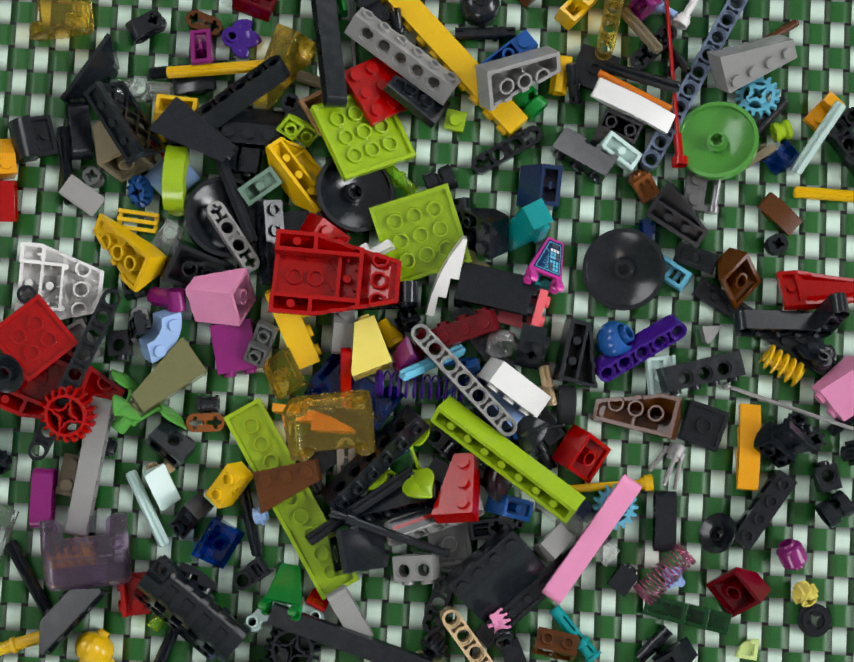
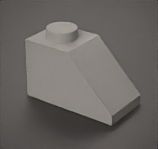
M355 310L332 314L331 354H340V348L351 347L352 353Z

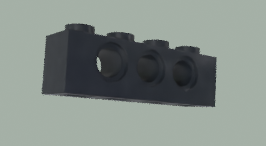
M261 200L253 204L255 230L258 241H256L257 255L260 260L258 267L260 285L272 284L276 231L277 229L285 228L282 200Z
M740 350L656 369L661 392H669L671 396L681 394V389L688 388L689 391L699 390L702 384L707 383L708 387L720 385V380L726 379L727 383L738 381L741 375H746ZM719 364L723 367L722 375L718 372ZM699 369H702L704 372L703 379L699 377ZM680 373L685 376L684 383H681L679 380Z
M774 470L735 524L736 536L734 542L743 549L750 551L798 482L783 471Z

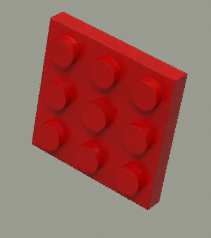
M377 57L345 70L346 87L371 127L407 110L383 90L395 75L405 80L407 79Z
M40 294L36 295L0 323V349L4 354L14 357L20 363L27 382H30L79 344L78 340Z

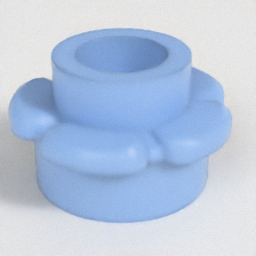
M260 505L257 508H253L252 516L255 524L265 525L266 520H269V512L261 514Z

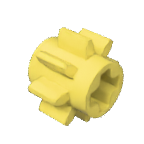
M800 581L793 586L794 590L791 591L793 594L791 597L796 605L801 603L803 607H810L817 602V597H819L817 593L819 591L814 583L810 585L807 581Z

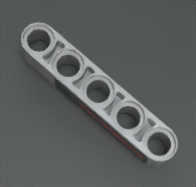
M479 494V517H480V516H482V515L485 513V511H484L483 504H482V501H481V498H480V494ZM433 508L388 520L383 526L418 539L461 523L437 524L431 516ZM386 537L389 546L404 544Z

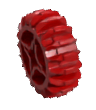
M69 385L66 388L65 386H60L58 390H51V394H47L44 397L46 401L40 404L44 409L40 410L39 414L44 415V418L40 419L39 422L46 423L43 430L50 429L49 436L52 437L56 434V441H60L63 438L64 443H68L70 440L77 442L79 438L84 439L86 434L92 432L91 427L96 425V422L92 419L98 417V414L93 413L97 406H91L90 404L94 398L87 399L88 392L81 393V387L74 389L73 385ZM60 398L70 399L65 406L56 405ZM72 422L81 423L77 430L67 429Z

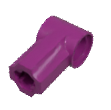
M150 288L147 294V301L151 305L165 307L169 312H182L186 310V293L184 288Z

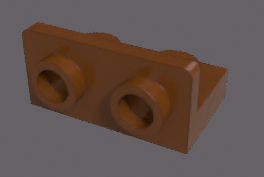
M539 627L531 653L573 662L577 656L579 636Z

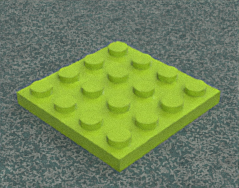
M351 94L347 95V105L345 108L324 107L323 103L313 105L310 108V112L343 182L416 157V153L398 115L371 127Z
M448 183L369 207L380 243L389 239L395 247L394 250L384 255L402 261L400 281H413L438 273L451 249L460 237L464 236ZM467 244L462 265L464 262H472Z

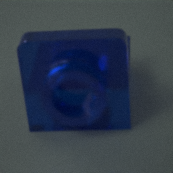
M786 140L773 154L764 159V163L774 175H778L788 169L800 154Z

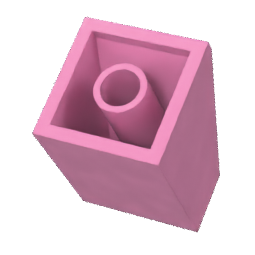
M247 268L195 276L185 289L195 322L240 326L256 301Z
M848 355L811 387L815 393L814 398L820 404L825 405L827 414L834 420L846 421L854 416V357Z

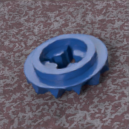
M142 175L133 176L132 179L128 180L129 186L126 189L129 191V194L127 196L131 197V203L135 204L136 208L147 207L153 199L152 185Z

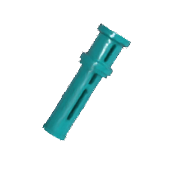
M560 605L555 606L549 612L565 633L579 636L578 650L586 659L585 662H592L601 654V651L597 650L589 641L590 637L581 633Z

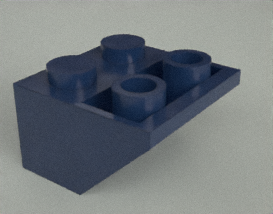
M550 164L522 165L520 168L516 206L524 207L542 198L548 210L557 211L563 166Z

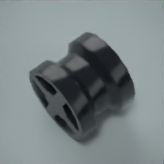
M778 233L770 236L764 243L765 251L772 256L780 255L788 248L787 238L783 234Z

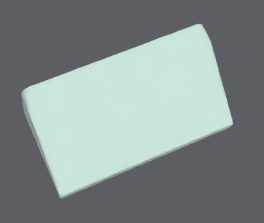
M612 130L599 143L603 147V152L610 156L614 153L619 155L615 164L626 172L632 171L643 155Z
M164 463L145 470V480L161 511L181 499Z

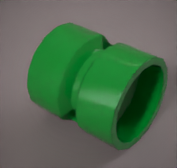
M530 86L526 92H520L512 97L514 103L523 109L522 111L526 114L529 121L536 118L549 104L542 95H537V90L533 86Z

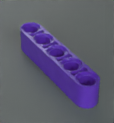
M675 315L665 316L635 334L634 340L626 343L628 346L632 345L628 352L615 357H607L604 354L594 359L596 365L595 374L603 382L613 380L682 339L687 333V327Z

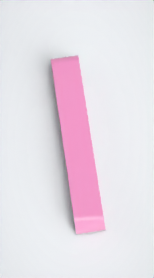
M626 474L622 476L543 588L542 593L558 605L563 601L642 488L640 484Z

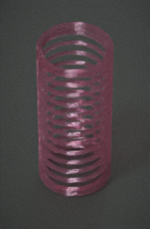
M676 543L673 549L687 564L678 558L672 550H669L670 553L682 566L668 553L666 555L676 564L680 571L663 556V559L678 575L670 570L662 560H659V562L673 577L658 563L656 565L667 575L670 581L656 567L652 566L668 585L662 582L652 570L649 569V572L664 588L646 573L647 577L658 586L661 592L645 576H642L658 595L652 592L641 579H639V582L654 598L640 584L636 583L633 585L637 594L651 606H653L654 601H657V598H660V594L664 595L663 591L671 588L670 584L674 585L673 581L681 578L680 574L684 575V571H687V568H691V565L696 563L692 555L679 543Z

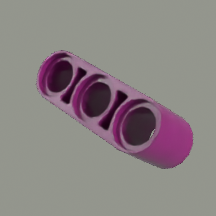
M35 467L33 469L29 509L30 528L52 529L54 526L57 494L55 491L58 480L56 468Z

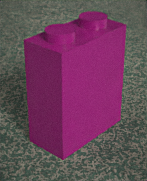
M251 318L244 319L240 326L211 325L210 332L218 375H224V378L236 377L238 372H244L245 375L257 373L256 369H260L259 367L243 360L248 344L255 332L253 320Z

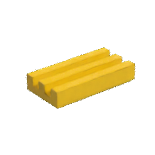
M118 209L117 223L122 225L124 221L153 225V229L128 225L122 226L130 231L157 235L160 214ZM124 214L155 218V220L150 221L123 216Z

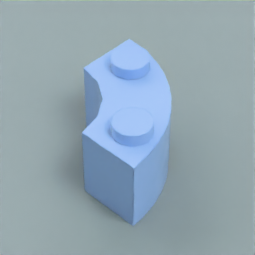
M167 309L153 313L152 328L146 335L139 338L144 359L151 363L157 362L173 348L181 332V312H169Z

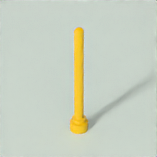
M652 474L643 475V477L634 480L642 486L641 490H654ZM619 481L570 486L579 493L598 490L605 491V485L612 489L613 484H617Z

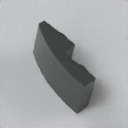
M260 319L252 340L248 344L243 360L263 368L279 327Z

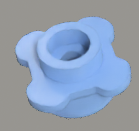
M675 567L674 569L663 570L662 575L664 576L667 589L671 590L673 587H683L685 585V580L682 578V568Z

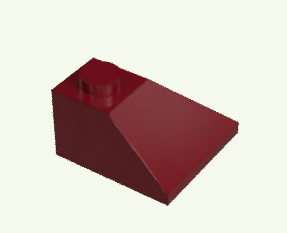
M735 567L706 583L707 588L723 608L732 614V618L762 603L771 590L758 573Z

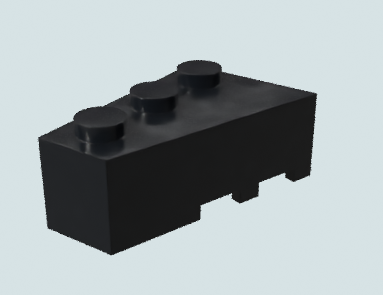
M574 318L565 319L552 377L553 380L590 389L598 388L595 377L596 365L593 357L592 324L590 322Z

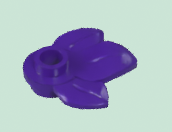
M249 19L237 20L232 27L224 29L221 35L223 44L231 47L234 55L239 58H248V48L256 47L262 42L260 36L251 30L253 22ZM233 34L235 39H230L228 35Z

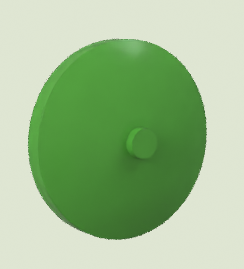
M718 101L703 104L688 113L679 127V133L682 134L683 155L688 156V166L685 168L695 176L703 179L723 180L736 176L751 164L758 151L759 132L755 120L745 109L730 102Z

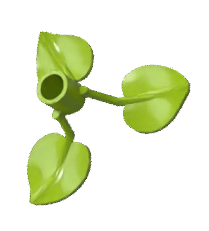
M427 418L424 420L430 427L409 447L417 470L413 469L415 474L411 475V478L404 482L402 490L406 496L412 498H432L434 473L429 468L420 467L413 449L414 446H421L430 434L431 421ZM387 469L366 491L374 490L387 481L389 474L395 476L397 473Z

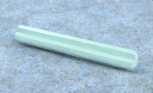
M839 101L834 102L791 167L793 172L799 175L803 173L845 110L846 106Z
M136 470L126 473V478L158 547H163L169 543V539Z

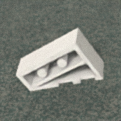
M490 357L477 375L478 378L488 384L487 387L490 390L502 394L506 402L519 406L518 411L525 416L532 415L538 417L551 399L548 394L505 361Z

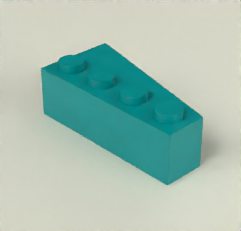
M542 198L522 207L515 217L510 220L508 225V249L510 252L532 241L536 244L545 239L554 220Z

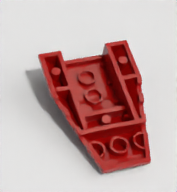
M277 229L272 291H270L268 312L317 316L397 304L402 261L377 252L365 250L363 247L354 246L339 239H333L322 233Z
M68 351L30 382H27L24 378L22 386L17 391L12 393L0 392V409L21 417L42 419L44 415L39 414V411L44 408L40 404L46 401L44 397L47 394H51V390L57 389L74 353ZM91 365L80 386L81 393L88 392L87 399L96 396L112 400L114 395L122 397L125 391ZM73 368L70 370L69 376L73 380H78L81 377V372L78 368Z

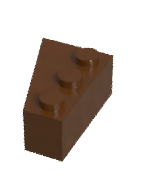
M319 459L253 472L261 514L268 512L321 481L322 474Z

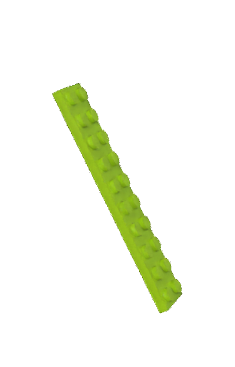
M260 397L223 417L252 472L296 463ZM310 487L273 508L322 600L327 598L326 594L343 584L348 587L360 580L357 573L341 576L334 575L328 536L314 545H311L306 539V534L327 521Z

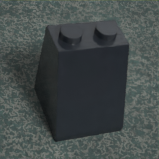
M362 528L338 530L328 535L335 576L388 567L387 563L390 559L389 553L385 550L384 546L385 536Z

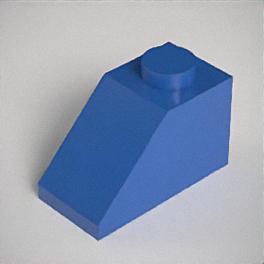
M507 494L500 502H496L488 495L485 511L529 522L534 502Z

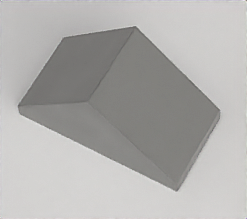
M560 522L532 548L548 563L556 559L575 539V536Z

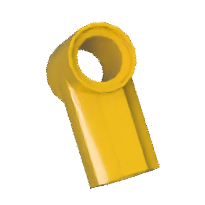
M560 55L561 72L550 77L548 94L553 96L566 95V64L572 63V56Z

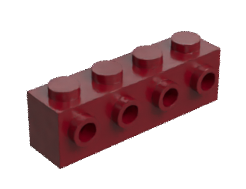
M485 307L476 310L475 315L469 317L468 314L458 316L455 322L449 323L448 320L437 324V328L431 329V331L449 348L499 331L501 328L495 310H488ZM424 329L418 330V334L415 337L419 340L424 339L426 331ZM415 343L419 356H425L426 354ZM436 343L429 346L430 353L441 350L440 346Z

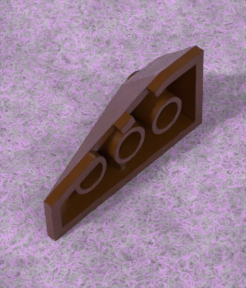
M663 393L596 399L591 419L675 441L681 418L682 398Z

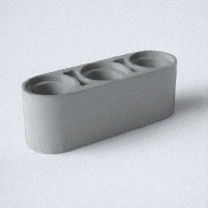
M345 584L326 594L331 607L343 627L370 637L374 635Z

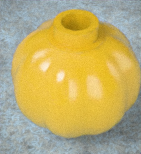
M98 628L97 631L83 632L75 642V654L79 657L78 662H109L114 654V645L108 637L110 633L101 628Z

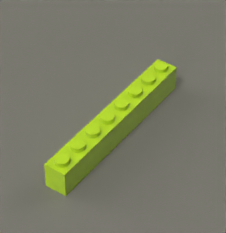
M449 396L435 410L430 420L433 424L565 524L586 497L453 397Z

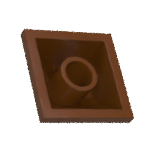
M729 247L717 260L719 281L732 308L737 309L761 283V280L748 252Z

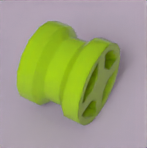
M788 119L782 120L781 123L774 122L770 124L771 137L775 143L780 142L782 139L789 140L793 138V129Z

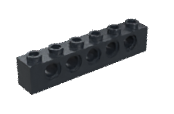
M407 404L320 491L326 503L332 509L340 512L353 504L430 426Z

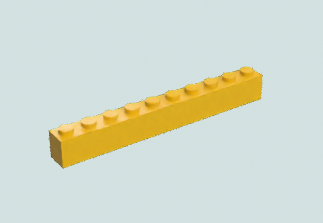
M380 0L382 4L385 3L393 11L396 7L401 8L402 22L406 31L414 34L416 37L415 41L420 47H426L432 59H436L444 68L455 73L461 79L457 87L462 92L465 90L470 95V101L475 106H478L479 98L475 65H479V63L420 0ZM513 100L506 103L502 102L492 111L479 105L486 119L489 121L493 120L497 125L496 129L503 136L506 135L508 138L527 123L528 117Z

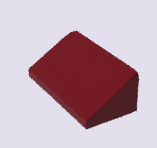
M232 0V9L269 22L277 0Z

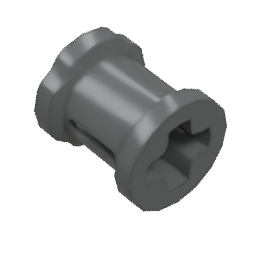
M87 167L82 173V179L92 188L103 186L105 176L96 167ZM95 174H96V175H97V178H93V181H92L90 178H91V177H94Z

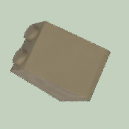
M127 116V119L134 123V119ZM101 121L92 125L97 164L120 182L127 181L133 176L155 167L152 155L138 158L133 163L127 164ZM138 133V137L145 140V137Z

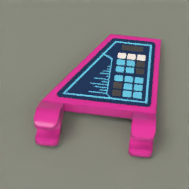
M550 237L545 238L526 269L523 277L524 283L530 285L531 281L536 282L538 280L537 273L552 278L549 286L550 293L556 295L557 291L562 292L564 290L562 282L564 243Z

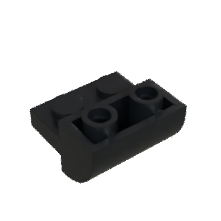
M606 107L590 143L596 147L612 130L631 146H634L644 124Z
M50 114L34 117L25 115L15 118L8 123L17 164L59 155Z
M790 420L779 425L770 421L758 431L754 440V448L777 468H781L796 462V455L814 449V441Z

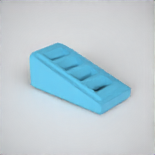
M663 255L665 266H671L665 274L664 282L682 293L693 278V275ZM674 270L678 271L673 279L669 278ZM681 275L685 276L679 284L676 283Z

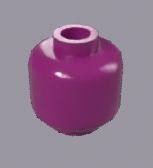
M788 538L778 544L776 554L785 569L798 571L804 567L808 555L800 541Z

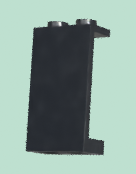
M464 262L454 295V307L462 308L464 302L523 315L522 322L526 323L528 316L532 317L534 304H531L532 298H537L539 286H536V282L531 281L530 285L524 283V275Z

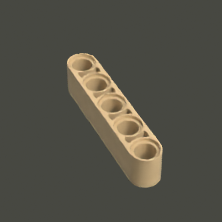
M444 607L440 612V620L470 662H493L459 612L454 607ZM448 613H455V619L452 622L445 621V616ZM460 630H467V636L464 639L457 638ZM479 647L477 655H469L471 648Z

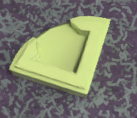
M748 639L742 642L737 647L734 657L757 661L759 639Z

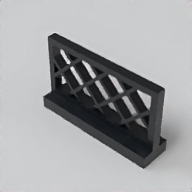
M96 81L83 93L127 164L133 163L138 158L163 153L166 150L158 134L149 129L152 126L124 81L105 84L101 81ZM117 88H120L124 95L117 92ZM116 98L122 101L123 105L116 102ZM128 106H130L134 110V112L129 110ZM127 116L134 119V123L128 120ZM139 123L142 124L146 130L141 128L139 126ZM138 133L144 136L145 140L138 137ZM150 140L154 142L156 147L150 144Z

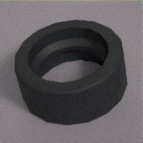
M559 385L556 405L557 424L574 425L577 406L576 387Z

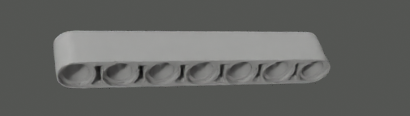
M415 325L411 330V338L499 433L505 436L513 435L517 431V423L426 325ZM418 328H423L426 331V337L422 340L417 339L414 335L415 330ZM436 343L440 346L441 350L438 355H432L429 352L431 344ZM446 359L454 361L455 367L453 370L448 371L444 368L443 363ZM461 374H466L469 377L468 385L461 386L458 383V377ZM476 389L481 390L484 395L483 399L479 402L475 401L472 397ZM490 405H495L498 409V413L494 417H490L487 414V408ZM506 420L512 423V429L509 432H504L501 428L502 423Z
M96 396L92 397L94 400L90 404L91 406H97L93 413L98 414V417L92 419L96 422V425L91 427L92 432L86 434L82 441L65 528V534L82 538L88 537L91 528L113 417L112 400Z

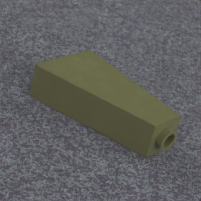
M184 337L173 346L131 395L133 401L130 403L132 407L143 415L206 375L207 370Z

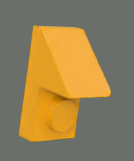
M830 91L803 121L815 132L834 102H843Z

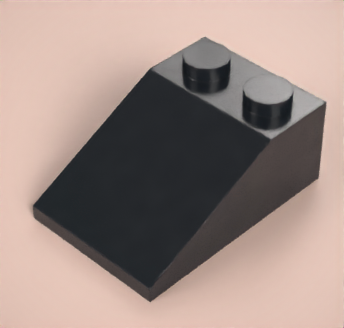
M175 237L160 277L163 281L186 289L195 276L234 270L235 265L202 251L195 244Z

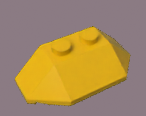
M280 137L267 145L265 149L268 165L274 169L283 182L280 186L294 205L315 214L319 212L314 189L315 181L321 168L306 148L295 142L288 141L284 137Z

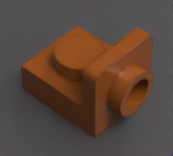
M636 170L626 179L627 184L632 186L640 202L643 204L655 197L660 191L650 172L645 170Z

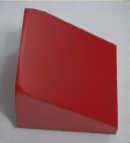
M314 587L306 600V604L321 612H325L329 601L327 598L322 600L316 587Z

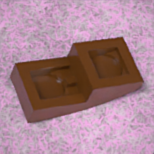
M769 192L757 205V208L768 221H773L786 236H790L802 223L798 215L772 192Z

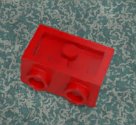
M147 571L119 575L116 584L117 591H120L121 600L118 601V610L122 613V617L152 613L134 595L136 586Z

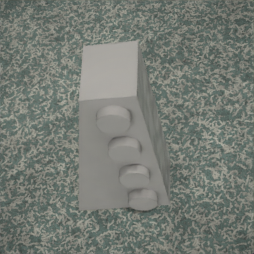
M781 34L757 39V41L750 43H740V45L734 47H724L722 50L707 51L716 88L729 94L798 58L794 39Z
M544 46L475 65L479 105L492 111L502 102L506 103L512 100V97L516 94L526 92L530 86L536 83L540 84L561 72L560 52L549 46Z

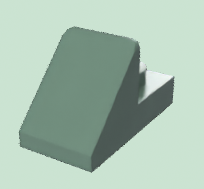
M269 166L237 190L248 206H250L283 182L274 169Z

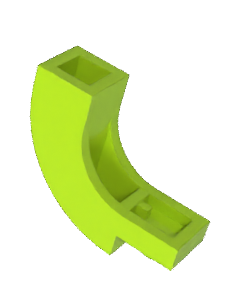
M167 145L162 171L163 209L167 210L170 215L184 216L187 202L186 179L190 161L188 147Z

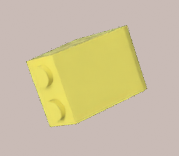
M369 314L360 316L357 318L358 321L354 322L351 368L354 381L373 375L378 369L383 371L393 367L391 357L374 315L369 316Z

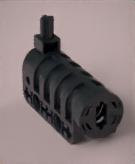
M166 555L160 556L149 567L147 573L136 586L134 591L135 597L207 659L213 660L217 656L222 662H225L252 628L241 620L239 622L231 616L232 611L226 606L222 608L214 601L216 598L211 593L206 594L198 588L200 585L198 582L185 577L182 574L183 570Z

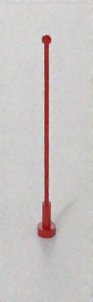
M664 0L671 79L675 80L669 0ZM672 93L673 111L676 116L674 118L675 134H673L675 156L671 158L673 168H684L688 166V156L683 155L682 134L679 133L677 96L675 93Z

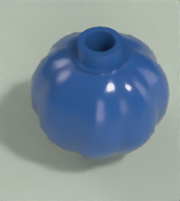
M609 321L602 325L597 333L598 342L596 343V348L607 357L622 355L631 349L632 345L628 346L626 343L634 340V333L628 325L618 321Z

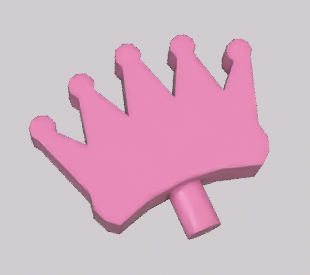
M502 607L489 615L493 623L487 625L488 628L494 627V634L499 629L511 628V625H504L510 622L511 619H503L507 616V612L500 613L503 610Z

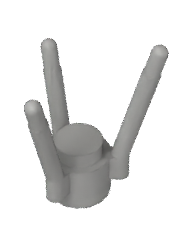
M673 441L670 442L669 446L664 445L662 452L652 463L648 472H652L665 454H667L666 458L671 460L662 486H666L674 464L678 462L673 489L676 490L682 463L686 455L684 454L686 447Z

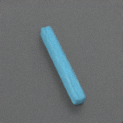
M462 344L449 348L456 358L463 356L466 351ZM428 357L401 369L398 375L402 381H407L437 366ZM446 359L443 364L452 361V359Z

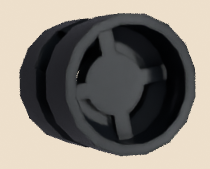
M449 164L440 167L437 173L430 171L422 175L427 189L448 183L450 192L458 189L456 178Z
M838 490L829 496V501L823 500L817 504L815 510L822 521L832 529L841 523V518L847 519L854 514V505L843 491Z

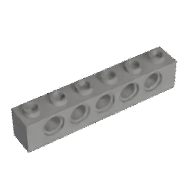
M364 7L353 16L344 32L442 106L461 82V79L455 73L448 71L436 59H432L420 47L413 45L404 35L397 33L389 24L378 19L370 10Z

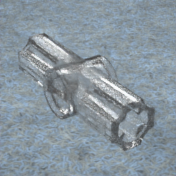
M140 78L135 80L111 79L110 83L124 81L134 98L142 102L156 100L157 94L173 95V84L171 82L145 81ZM144 86L145 91L142 94H137L138 88ZM117 88V92L124 95L120 88Z

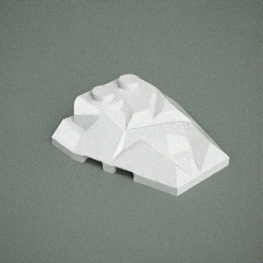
M21 241L18 289L23 285L32 286L36 290V295H41L60 320L93 314L102 296L104 271L45 244ZM30 289L21 291L22 298L24 300L28 297L32 298L33 294H30L32 291ZM18 298L15 303L14 312L24 305Z

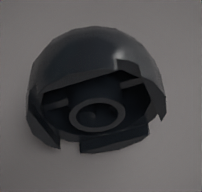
M461 0L460 2L461 15L472 26L486 27L491 25L497 19L500 11L499 0Z

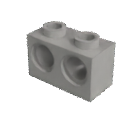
M417 553L400 554L392 557L394 582H402V585H413L414 581H421L422 585L433 584L434 580L441 578L439 555ZM424 564L429 567L428 574L424 571ZM405 565L409 568V575L405 573Z

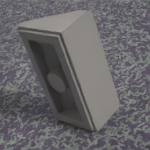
M73 174L70 175L58 192L91 217L94 216L105 201L102 195Z

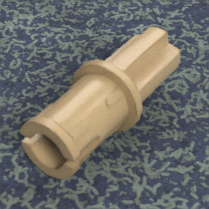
M540 366L541 386L539 387L551 397L546 406L557 405L554 389L556 384H553L551 366Z

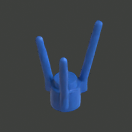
M468 356L458 359L476 378L477 373L481 371L477 358H470ZM452 360L443 364V366L454 365L455 363ZM452 388L448 390V395L452 393Z

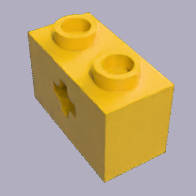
M242 461L227 464L205 495L218 509L233 506L253 479L254 474Z

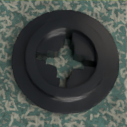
M815 603L810 607H803L799 610L797 617L798 627L804 634L810 637H820L829 630L831 616L824 606ZM811 614L815 617L819 616V619L816 620L817 627L813 623H807L811 619Z

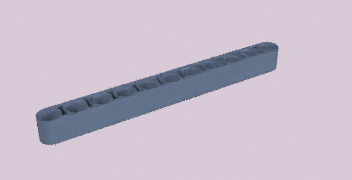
M726 0L690 66V73L684 77L680 90L676 94L677 105H680L683 109V112H678L679 127L711 69L709 60H705L702 54L707 53V51L722 49L748 0ZM731 2L737 3L739 8L732 7ZM721 19H726L729 25H724ZM712 36L718 37L720 43L714 42ZM693 71H699L702 77H695ZM683 88L691 89L692 95L685 94ZM674 120L672 122L673 130H669L667 134L656 130L639 161V166L642 170L651 172L659 165L674 138ZM655 140H661L664 143V147H657ZM645 158H653L654 165H648Z

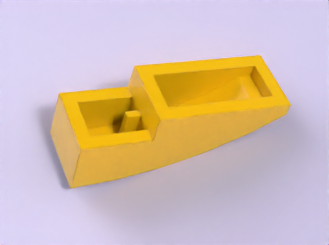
M568 0L559 8L554 19L569 31L598 0Z

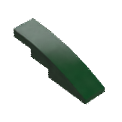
M648 593L643 609L644 615L728 635L732 618L730 613Z

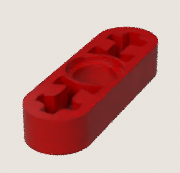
M351 347L340 348V404H351Z

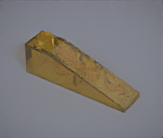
M278 23L264 60L274 55H280L290 71V76L252 104L269 110L282 96L285 89L296 80L299 70H303L310 64L316 50V43L297 30Z

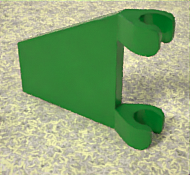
M281 563L265 597L258 604V609L262 610L261 614L269 615L274 601L292 605L287 613L291 616L290 619L292 621H299L303 608L300 566Z

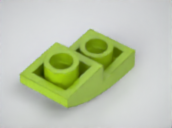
M289 113L276 128L278 132L293 141L295 139L307 148L319 136L312 124Z

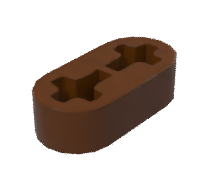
M191 10L186 15V23L192 30L208 29L210 27L207 24L214 26L216 23L218 30L214 29L211 32V36L216 38L223 32V25L216 17L198 10ZM196 16H198V19L202 22V24L199 22H195L193 24L191 18L195 19Z

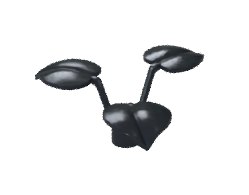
M476 408L470 409L471 412L492 427L489 421ZM525 416L517 424L516 435L518 439L510 441L529 455L544 440L551 424L534 416ZM489 465L487 466L483 475L484 488L494 501L500 502L510 490L512 483Z

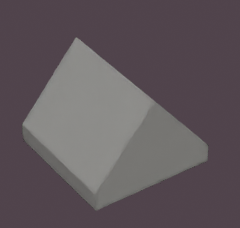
M699 327L698 330L702 344H710L721 327Z

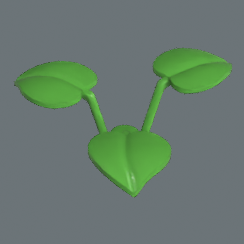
M111 369L110 373L113 379L119 385L128 389L126 400L119 395L112 397L113 413L116 416L111 422L114 430L124 434L131 425L135 427L137 423L155 412H160L164 418L182 427L184 431L187 430L185 422L179 413L165 404H160L159 407L141 416L138 410L129 404L133 391L139 385L129 375Z

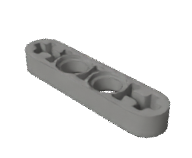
M220 201L210 202L206 208L208 219L239 266L247 268L248 273L254 272L260 265L257 254L224 204ZM212 206H214V208H220V211L218 213L221 218L224 215L226 217L225 219H222L219 222V224L216 222L217 220H219L218 215L216 213H211V210L213 209ZM223 223L231 224V233L227 234L222 231L221 226ZM235 240L242 241L244 244L243 250H235L233 242ZM246 250H248L249 252L246 254V257L249 260H254V263L252 264L253 268L251 266L245 265V263L247 262L245 256H243L242 258L239 257V255H242Z

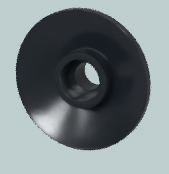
M0 353V392H15L24 382L23 368L14 357Z
M724 513L710 515L704 520L699 530L700 545L704 550L712 554L722 553L732 545L736 536L734 520Z

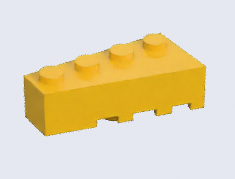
M272 288L265 291V297L268 301V304L270 291H272ZM273 313L297 371L320 362L319 356L322 355L318 343L314 344L312 340L314 333L310 324L306 325L304 317L306 316Z

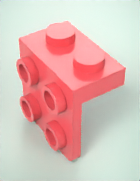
M540 289L537 298H532L531 304H534L532 317L528 316L527 322L524 324L543 327L545 317L542 316L544 308L548 309L551 297L547 296L549 291ZM499 310L498 322L522 329L523 315Z

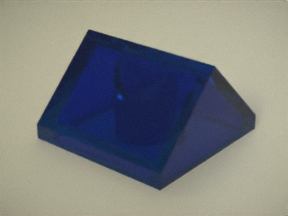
M214 517L191 555L224 569L245 533L222 518Z

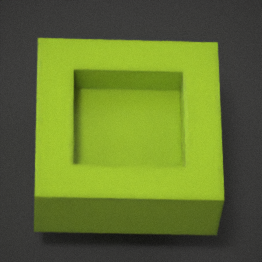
M447 109L443 130L463 134L467 112Z

